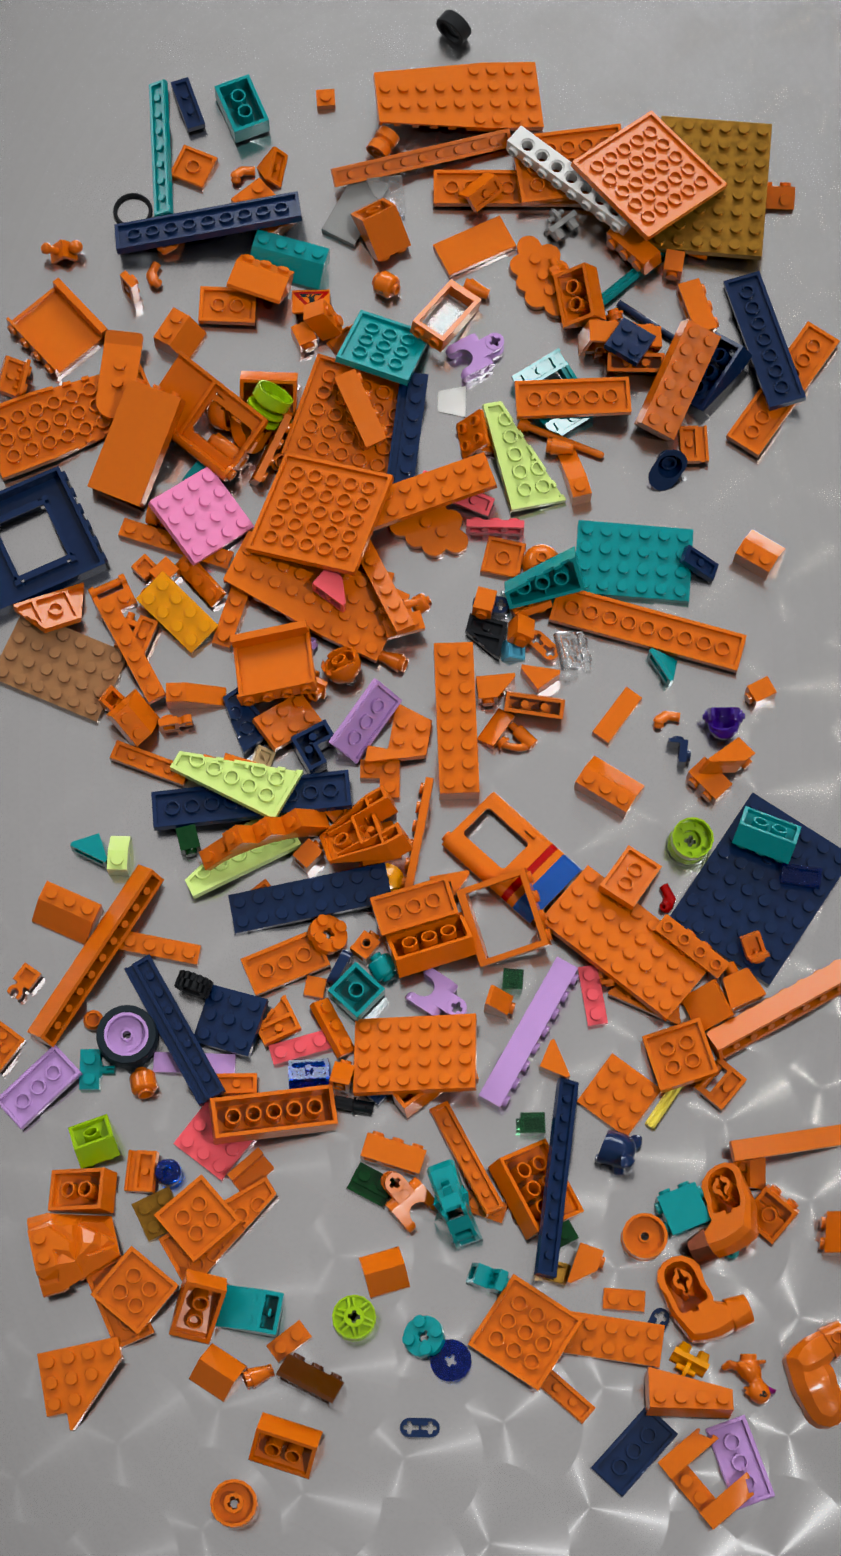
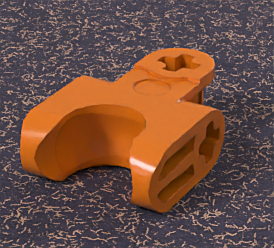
M387 1171L381 1176V1186L391 1197L384 1205L406 1231L412 1233L416 1228L415 1223L410 1217V1209L415 1203L422 1202L427 1208L434 1211L437 1210L433 1205V1195L418 1178L414 1177L410 1182H407L400 1173L394 1171ZM391 1178H394V1179H395V1180H394V1183H395L394 1186L390 1185V1184H391V1181H390Z

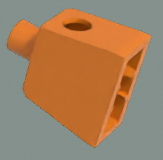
M734 961L729 962V966L725 970L728 976L722 978L720 984L723 994L734 1012L763 999L766 992L748 967L739 971Z

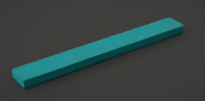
M165 79L149 84L154 217L173 214L168 82Z

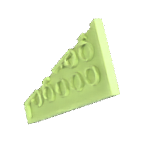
M498 401L483 404L482 410L510 512L564 503L566 498L557 489L555 481L549 477L545 466L531 445H528L521 430H518L503 403Z
M179 751L170 766L171 771L264 817H278L304 774L303 770L298 769L294 771L288 770L285 767L278 766V768L254 762L224 760L222 757L211 758L205 757L203 754Z
M261 819L251 820L244 825H253ZM291 838L263 845L232 857L212 870H205L204 865L201 864L185 879L186 885L193 898L196 899L297 850L301 843L298 838Z

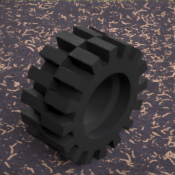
M180 970L174 986L178 990L188 993V995L207 999L214 982L200 974Z

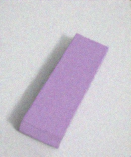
M170 1052L154 1053V1073L182 1074ZM205 1053L216 1074L235 1073L236 1054Z

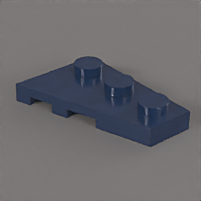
M237 687L223 697V703L244 755L265 739L252 723L253 718L261 713L254 705L241 706L237 699L239 694Z

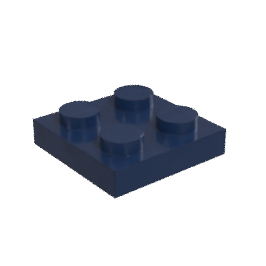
M623 317L605 343L604 349L637 367L655 341L656 336Z

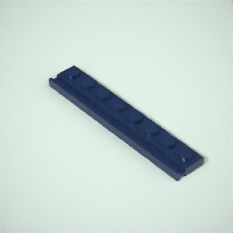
M413 373L407 386L399 384L387 474H391L394 477L392 484L414 477L416 473L428 374Z
M150 954L136 961L130 967L124 968L148 1014L153 1018L158 1032L199 1106L201 1107L204 1103L209 1102L210 1098H216L225 1093L226 1090Z

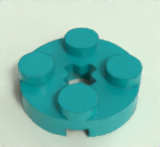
M417 1315L407 1324L402 1341L406 1349L415 1357L423 1359L431 1355L434 1356L441 1351L445 1343L443 1326L431 1316ZM427 1332L428 1340L424 1339L420 1342V1335Z

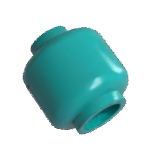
M378 952L370 958L372 962L369 963L368 969L376 981H383L385 983L397 975L393 959L389 953L381 955Z

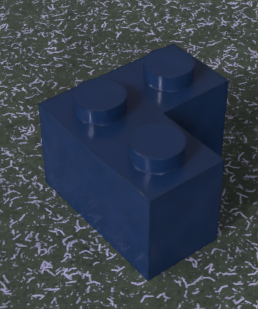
M326 719L291 737V745L308 774L320 773L327 769V761L321 750L331 745L329 740L334 733Z

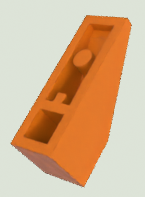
M573 449V455H557L571 505L575 506L590 502L592 491L576 450Z
M187 682L166 683V704L168 709L225 707L223 697L226 696V687Z
M738 737L708 758L699 769V772L701 774L736 773L741 768L745 770L753 762L751 758L755 755V752Z

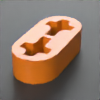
M534 630V638L539 637V642L542 645L531 641L528 643V646L545 662L552 663L556 661L559 654L558 647L541 631ZM544 648H546L548 651L553 650L554 656H546L547 651Z

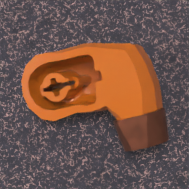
M724 1162L715 1165L702 1180L701 1189L707 1202L711 1222L708 1228L701 1229L687 1239L689 1251L700 1266L719 1260L747 1247L758 1236L757 1205L740 1168L734 1163Z

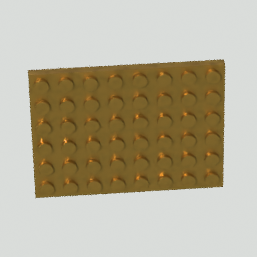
M661 116V120L727 183V187L651 238L650 243L660 252L672 249L693 255L762 260L772 124Z

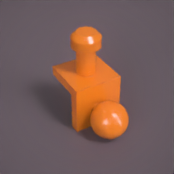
M61 239L52 246L46 242L41 246L43 254L50 253L51 263L54 265L62 259L78 261L77 254L83 250V245L78 240L69 242Z

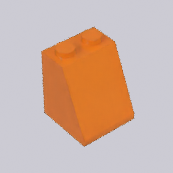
M381 198L351 213L372 258L378 262L386 261L391 255L406 251L407 247L411 246L396 205L387 199Z

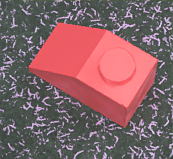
M324 569L312 583V591L343 613L346 601L341 574Z

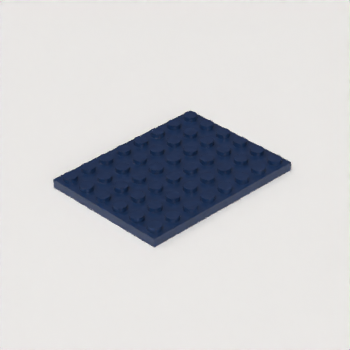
M752 792L670 917L684 928L692 930L697 938L707 942L716 953L729 962L734 961L740 969L748 967L757 980L769 987L841 877V848ZM745 806L801 826L797 844L789 864L779 863L773 858L758 855L752 850L739 848L736 844L732 843ZM756 930L760 931L765 949L770 954L769 957L765 958L764 962L758 964L751 963L746 959L739 939L740 936Z

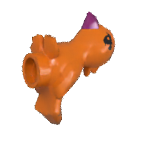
M740 1354V1361L728 1360L721 1366L722 1370L732 1369L736 1371L742 1379L749 1383L748 1386L744 1387L746 1390L745 1394L754 1403L764 1404L776 1392V1389L771 1388L763 1381L760 1365L765 1364L766 1360H757V1354Z

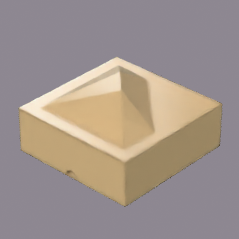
M258 744L255 747L251 761L271 767L276 752Z

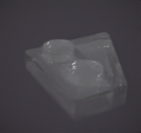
M402 175L366 178V183L377 200L385 198L396 205L399 214L406 213Z

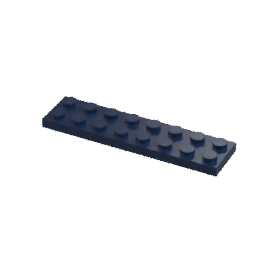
M760 271L723 281L745 346L752 354L751 362L769 411L806 401L805 392Z
M384 862L228 895L235 934L239 935L316 919L321 914L335 915L372 907L369 900L371 897L391 892Z

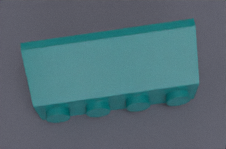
M258 229L250 255L255 259L267 260L273 265L285 266L289 270L294 271L292 284L312 290H320L330 260V249Z

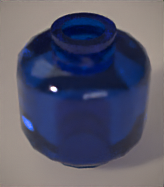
M163 1159L155 1167V1177L162 1186L172 1187L181 1180L182 1170L175 1160Z

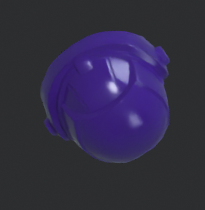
M711 707L705 710L702 718L715 738L728 740L735 737L739 732L740 725L745 719V713L739 707Z

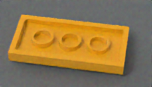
M164 571L136 598L190 653H193L219 626Z

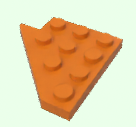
M117 1336L37 1354L47 1417L67 1414L70 1431L76 1430L123 1359L120 1337Z

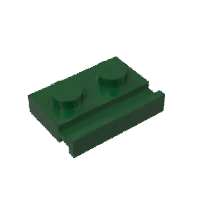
M360 1162L346 1189L382 1209L389 1198L388 1193L381 1186L380 1180L383 1174ZM391 1178V1179H390V1181H391V1184H390V1185L394 1186V1185H395L394 1179Z

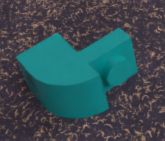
M472 1263L466 1283L489 1292L501 1294L502 1290L507 1286L509 1272L503 1269H493L481 1263Z

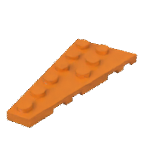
M267 1176L224 1200L242 1222L195 1263L169 1233L158 1239L181 1281H183L186 1269L208 1273L276 1197L277 1194Z

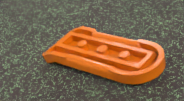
M107 330L105 332L96 394V407L99 414L107 420L113 421L129 378L132 380L138 378L144 336L141 333Z

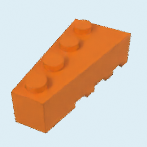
M597 318L589 319L578 334V356H585V353H594L595 356H602L603 353L609 352L604 349V345L620 322L617 320L601 321ZM635 323L656 336L655 341L646 353H658L662 348L661 326H655L651 323L645 325Z
M352 369L334 377L331 387L333 391L338 390V401L340 405L346 406V416L350 423L354 422L353 430L365 451L385 442L388 432L385 426L381 425L378 420L380 415L377 408L372 407L370 402L372 400L371 395L362 385L364 383L360 372L357 373L355 369Z
M652 1367L647 1368L645 1373L646 1416L730 1418L734 1410L733 1389Z

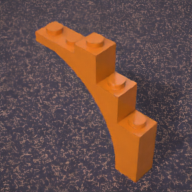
M294 808L282 817L265 816L253 825H235L222 833V838L201 850L199 854L205 870H212L232 857L263 845L291 838L317 837L328 829L330 824L325 812H319L314 809Z

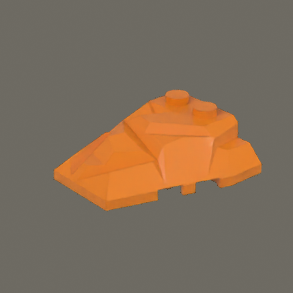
M45 1213L27 1218V1232L35 1271L39 1278L44 1298L66 1292L76 1282L80 1280L82 1282L87 1278V1275L95 1270L99 1271L121 1257L112 1216Z

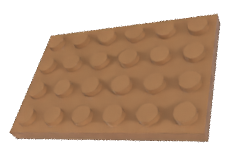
M20 616L0 656V684L98 724L104 711L99 698L110 685L116 687L127 663L120 650L67 627L44 633Z

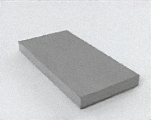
M375 178L348 184L323 225L322 232L355 248L361 238V234L351 213L384 198L390 186Z

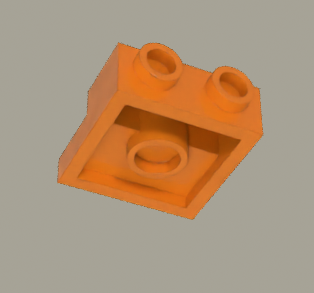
M767 1184L755 1199L757 1205L758 1233L773 1244L800 1210L797 1209L799 1205L793 1199L788 1198L787 1200L781 1195L782 1190L774 1184L772 1186Z

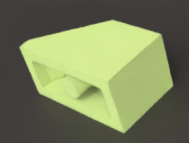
M131 836L110 837L107 855V871L109 875L129 876Z

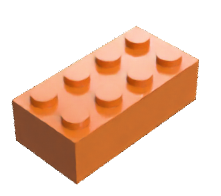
M462 912L452 917L385 936L389 954L393 959L399 978L476 955L473 936Z

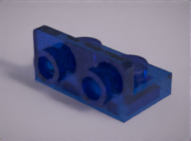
M329 1058L288 1060L289 1089L328 1085L330 1079Z

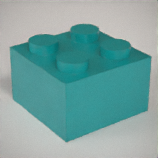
M357 962L328 989V996L356 1021L361 1019L385 995V988Z

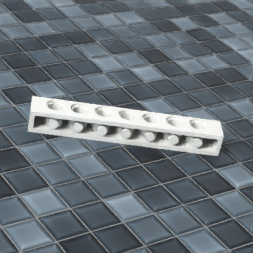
M520 126L507 140L506 150L512 157L518 158L524 166L536 171L539 177L551 182L554 188L563 191L569 199L578 202L584 210L593 213L599 221L608 224L614 232L624 235L631 228V225L620 215L615 216L611 214L617 212L571 167V161L526 128Z

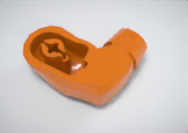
M685 1256L671 1257L663 1262L659 1268L657 1282L669 1314L691 1343H707L721 1339L754 1323L752 1309L744 1294L725 1298L722 1301L714 1300L710 1289L705 1283L700 1265L694 1259Z
M837 1320L818 1328L817 1332L802 1338L783 1357V1364L792 1393L802 1408L808 1423L817 1429H830L841 1423V1388L837 1383L834 1369L830 1365L833 1358L837 1360L841 1356V1323Z

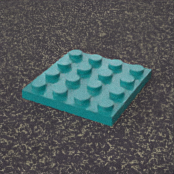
M360 310L336 355L335 362L407 386L428 344L420 338H416L410 332L411 326Z

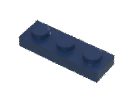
M186 77L171 82V87L187 131L192 132L205 128V122L189 78Z

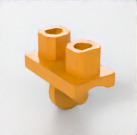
M682 1341L674 1349L669 1360L676 1363L675 1368L682 1371L681 1376L688 1374L694 1377L696 1374L703 1378L710 1365L708 1364L710 1355L704 1351H699L695 1357L689 1353L692 1346Z

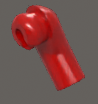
M666 883L659 887L664 896L659 908L664 913L670 912L676 902L675 895L669 884Z

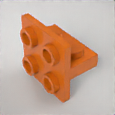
M478 409L456 424L462 458H468L475 453L484 452L488 456L494 453L482 409Z

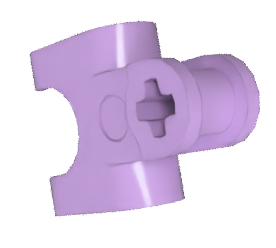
M473 333L449 345L445 353L450 359L463 356L468 357L472 361L461 373L463 382L468 383L495 367L492 360L501 356L504 352V338L499 333H490L479 340L477 335Z
M433 968L423 971L424 977L434 986L433 992L428 996H420L414 992H409L405 996L408 1004L426 1016L467 1014L465 1001L454 994L458 989V985ZM459 1006L460 1011H456V1013H454L453 1007L457 1008Z

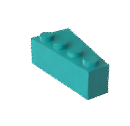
M575 546L505 581V595L509 608L514 609L584 591L585 580Z

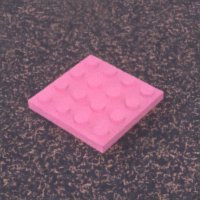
M205 467L148 503L149 507L193 566L254 528L250 519L219 477L208 467Z

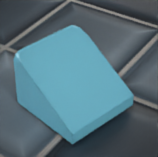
M507 640L503 641L501 660L525 661V647L516 646Z

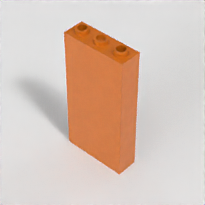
M129 378L87 486L144 509L186 401L177 392L171 391L169 394L164 392L165 388L154 384L151 387L146 385L147 381L140 378L132 380Z

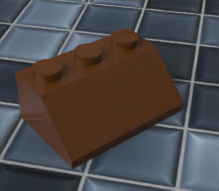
M295 1352L293 1355L288 1353L276 1373L277 1378L333 1407L344 1386V1382L341 1381L343 1377L334 1372H331L329 1375L323 1372L324 1367L313 1362L310 1365L304 1362L305 1357Z

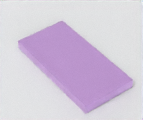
M374 678L331 737L329 743L352 762L358 764L367 751V746L373 743L403 700Z
M55 1045L0 1095V1107L21 1130H24L82 1075V1072Z
M745 1414L705 1429L708 1438H712V1435L719 1438L711 1445L726 1488H729L746 1472L749 1474L750 1478L745 1480L749 1493L754 1492V1495L737 1510L775 1496Z

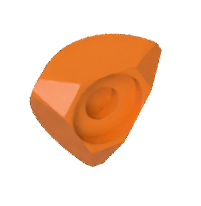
M233 415L231 417V433L235 443L241 449L252 431ZM265 428L248 453L255 454L261 451L269 442L274 430Z

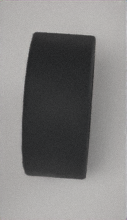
M445 10L436 21L439 32L453 44L462 45L472 33L468 22L453 10Z

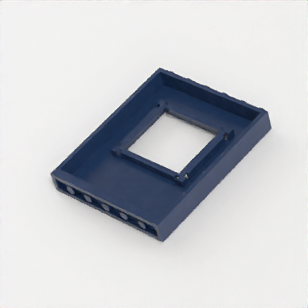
M59 466L0 491V524L44 505L67 552V555L18 576L0 537V617L13 612V604L70 587L107 570L106 563H108L106 555L104 552L100 553L98 549L100 543L96 535L92 537L90 532L92 530L91 524L88 519L84 520L82 514H85L80 503H76L74 499L77 498L73 487H68L66 483L69 481L65 471L61 472Z

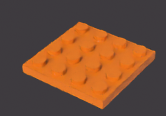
M513 1274L507 1286L502 1290L469 1341L468 1346L539 1392L584 1319Z

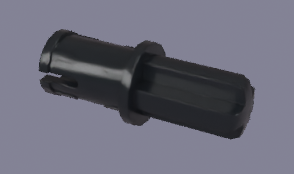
M337 1095L334 1097L336 1108L352 1111L351 1113H354V1111L370 1115L373 1113L372 1109H367L365 1106L374 1108V1102L356 1099L357 1097H354V1099Z

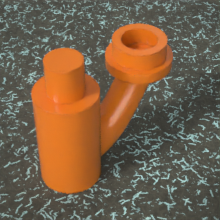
M512 722L508 728L513 731L512 735L521 744L509 743L510 739L503 736L496 745L499 750L505 748L523 752L533 749L538 740L522 725L518 726L515 722Z

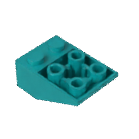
M227 1285V1292L215 1326L277 1337L285 1295L284 1293L264 1289Z

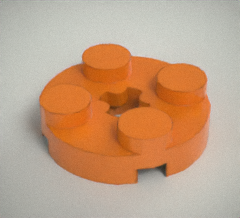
M321 914L310 923L307 931L308 939L314 944L315 950L325 955H331L345 946L347 942V926L344 921L332 915ZM328 931L331 937L326 938L327 935L324 932Z

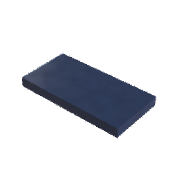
M645 1406L593 1464L591 1469L622 1498L674 1440L678 1433L661 1417L646 1416Z

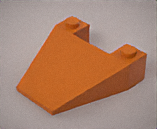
M383 785L366 794L352 806V809L344 813L319 836L330 864L397 859L413 850L408 835L398 822L386 829L383 828L381 821L398 812L394 800Z

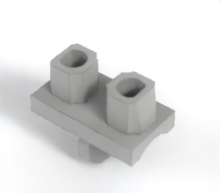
M552 208L549 210L550 217L547 219V222L550 224L554 221L555 224L544 231L546 236L551 235L558 242L566 236L561 229L563 224H565L570 232L579 226L575 218L577 212L572 210L562 218L561 215L564 214V210L560 209L557 211Z

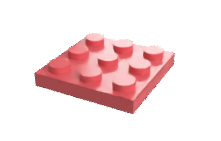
M206 1102L173 1144L222 1182L254 1140L214 1145L209 1102Z

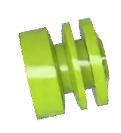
M260 380L252 392L253 396L248 398L247 404L268 419L266 429L276 430L279 422L283 420L282 414L288 412L293 399L287 391L275 383Z
M696 817L685 818L669 834L667 849L671 857L678 863L693 865L700 862L712 848L714 842L713 832L704 820ZM686 840H690L689 842L692 844L690 847H688Z
M349 1295L342 1298L335 1305L332 1313L333 1328L340 1338L351 1343L362 1342L369 1338L376 1325V1314L373 1305L365 1297L359 1295ZM352 1313H356L357 1317H360V1319H356V1323H352V1320L348 1318V1316H352Z

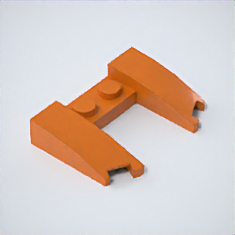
M697 1428L657 1463L714 1530L750 1499L754 1492L749 1493L745 1479L750 1477L746 1472L717 1498L712 1495L688 1465L719 1438L715 1435H712V1438H708L699 1434L700 1429Z

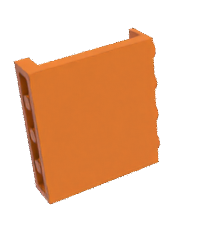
M59 278L53 281L54 287L17 317L13 320L9 317L6 318L8 331L13 336L17 335L21 345L25 349L29 348L34 359L38 362L41 361L44 364L45 370L50 375L53 373L56 378L105 340V332L108 330Z
M306 620L230 635L239 693L237 699L241 706H252L255 703L271 702L274 699L290 698L298 694H310L312 691L318 690L310 628Z

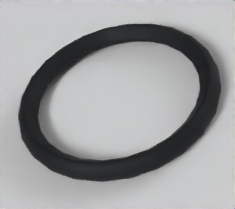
M128 193L121 196L113 208L114 218L118 223H124L117 215L118 205L128 197H138L147 203L149 208L147 218H151L153 211L150 201L138 193Z

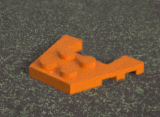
M400 704L392 715L394 719L388 749L368 745L364 764L370 765L373 762L388 763L391 760L425 759L432 720Z

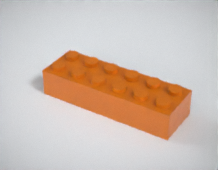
M689 319L680 322L634 424L665 441L675 439L721 336Z
M332 1084L210 1098L209 1101L214 1145L334 1131L338 1125Z

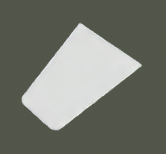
M466 386L438 391L437 410L447 414L466 417Z

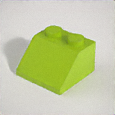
M107 1114L68 1127L81 1169L92 1167L97 1163L111 1160L120 1155Z

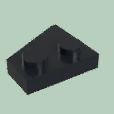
M470 613L465 634L493 657L499 659L508 622L492 618L491 620L479 619Z

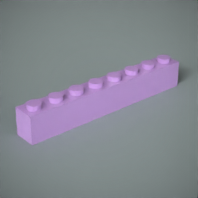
M556 957L478 1095L479 1100L497 1110H500L502 1106H507L511 1098L508 1094L511 1089L516 1090L521 1081L518 1078L521 1071L526 1072L531 1063L528 1061L531 1053L535 1055L541 1045L538 1043L540 1037L545 1038L550 1029L547 1026L549 1021L556 1019L560 1011L557 1008L560 1002L564 1003L569 995L567 989L570 984L574 986L579 977L576 974L578 971L576 966Z

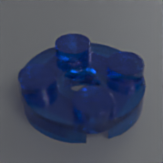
M454 1339L445 1340L441 1351L434 1356H430V1365L434 1375L444 1382H454L464 1378L468 1374L472 1363L471 1353L462 1342ZM453 1355L457 1363L455 1365L451 1364L449 1367L446 1365L445 1357Z

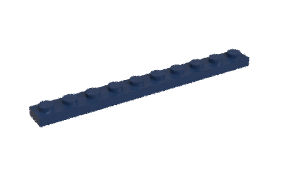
M562 1077L557 1079L534 1270V1275L552 1280L557 1277L579 1082Z

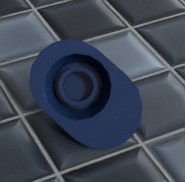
M674 449L662 451L648 474L650 485L660 491L671 488L687 467L685 454Z

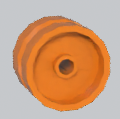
M640 1213L632 1216L626 1222L621 1232L620 1243L623 1251L629 1258L637 1262H648L654 1260L662 1253L667 1244L668 1232L665 1224L659 1217L651 1213ZM641 1234H645V1237H648V1239L642 1240Z
M225 1480L212 1493L210 1500L211 1512L215 1519L226 1527H244L256 1515L258 1508L257 1495L252 1487L242 1480ZM233 1500L238 1501L237 1508L231 1507Z

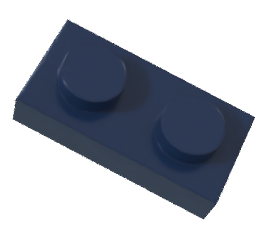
M691 545L685 546L679 562L708 582L714 580L719 566L718 563Z

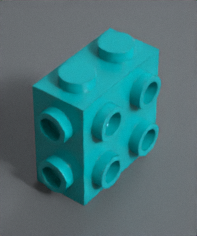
M685 1181L677 1185L678 1189L670 1191V1188L660 1191L658 1193L659 1196L655 1199V1210L658 1215H662L663 1223L671 1238L708 1224L711 1221L707 1205L702 1200L704 1193L695 1182L689 1183V1181Z

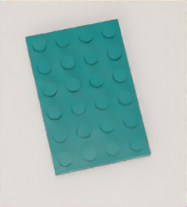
M578 520L576 553L585 580L584 591L609 598L689 604L691 570L679 562L685 546H693V529Z

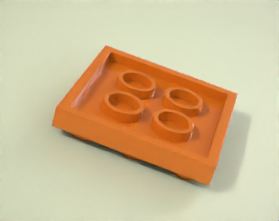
M700 1017L642 1036L661 1094L719 1075Z
M612 1053L576 1103L614 1131L629 1135L658 1096L660 1089Z
M202 1174L154 1214L155 1218L194 1263L242 1222Z
M131 1246L90 1295L139 1335L179 1288V1285Z

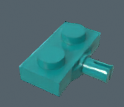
M80 1049V1071L82 1072V1075L79 1077L80 1091H101L103 1074L116 1073L115 1066L103 1065L102 1054L99 1049Z

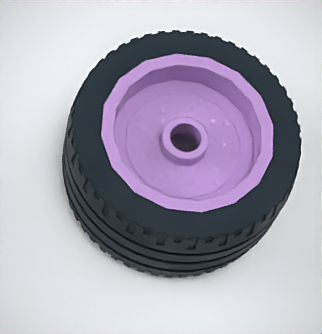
M121 1005L111 1009L102 1017L97 1028L96 1040L101 1054L109 1063L120 1068L130 1069L141 1066L151 1059L157 1049L159 1036L153 1018L145 1010L137 1006ZM126 1034H131L130 1038L125 1039L124 1036Z

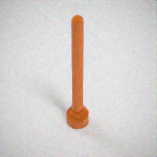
M520 419L517 428L522 433L530 431L547 439L554 436L574 443V449L598 459L604 458L602 451L531 424L532 422L529 419Z

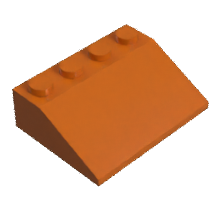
M546 1138L505 1155L488 1167L526 1240L539 1235L549 1144ZM567 1181L563 1222L584 1212L569 1181Z

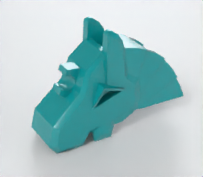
M449 1159L428 1167L427 1174L435 1193L433 1205L446 1222L456 1249L482 1240L483 1238L471 1212L468 1191L462 1184L455 1162ZM462 1208L464 1214L449 1219L447 1212Z

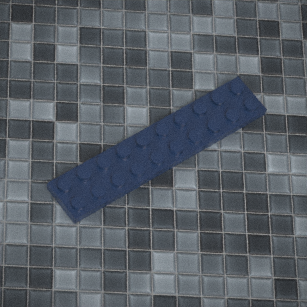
M298 191L114 224L117 254L301 222L302 214Z
M339 770L302 775L278 817L285 815L294 808L314 809L319 812L352 809L349 771ZM203 786L151 792L154 831L175 829L192 824L202 826L264 818V816Z

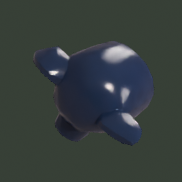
M608 1130L594 1162L612 1165L614 1167V1174H624L625 1168L635 1163L634 1157L636 1151L641 1148L642 1137L640 1135L630 1137L618 1131Z

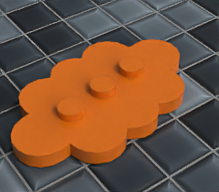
M524 236L517 243L518 254L510 261V272L517 278L516 288L519 292L525 294V304L530 309H544L549 317L561 318L555 282L548 271V268L552 267L549 259L556 257L559 264L565 265L566 270L569 269V266L566 262L560 260V250L552 244L541 245L534 236Z
M446 506L389 526V530L394 537L399 539L405 538L410 548L422 549L423 553L430 558L441 557L445 552L459 555L465 552L468 547V537L461 530L463 523L461 514L452 509L447 510Z

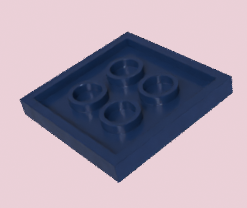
M213 985L210 995L205 1001L194 1035L200 1045L250 1058L269 1001L265 998Z

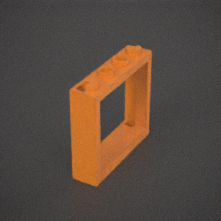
M526 868L456 890L464 918L473 936L476 955L482 968L552 945L550 941L553 940L550 928L547 929L544 923L547 917L544 909L540 910L538 902L541 899L538 891L534 890L532 885L534 877L531 871H528ZM520 876L541 941L489 958L469 894Z

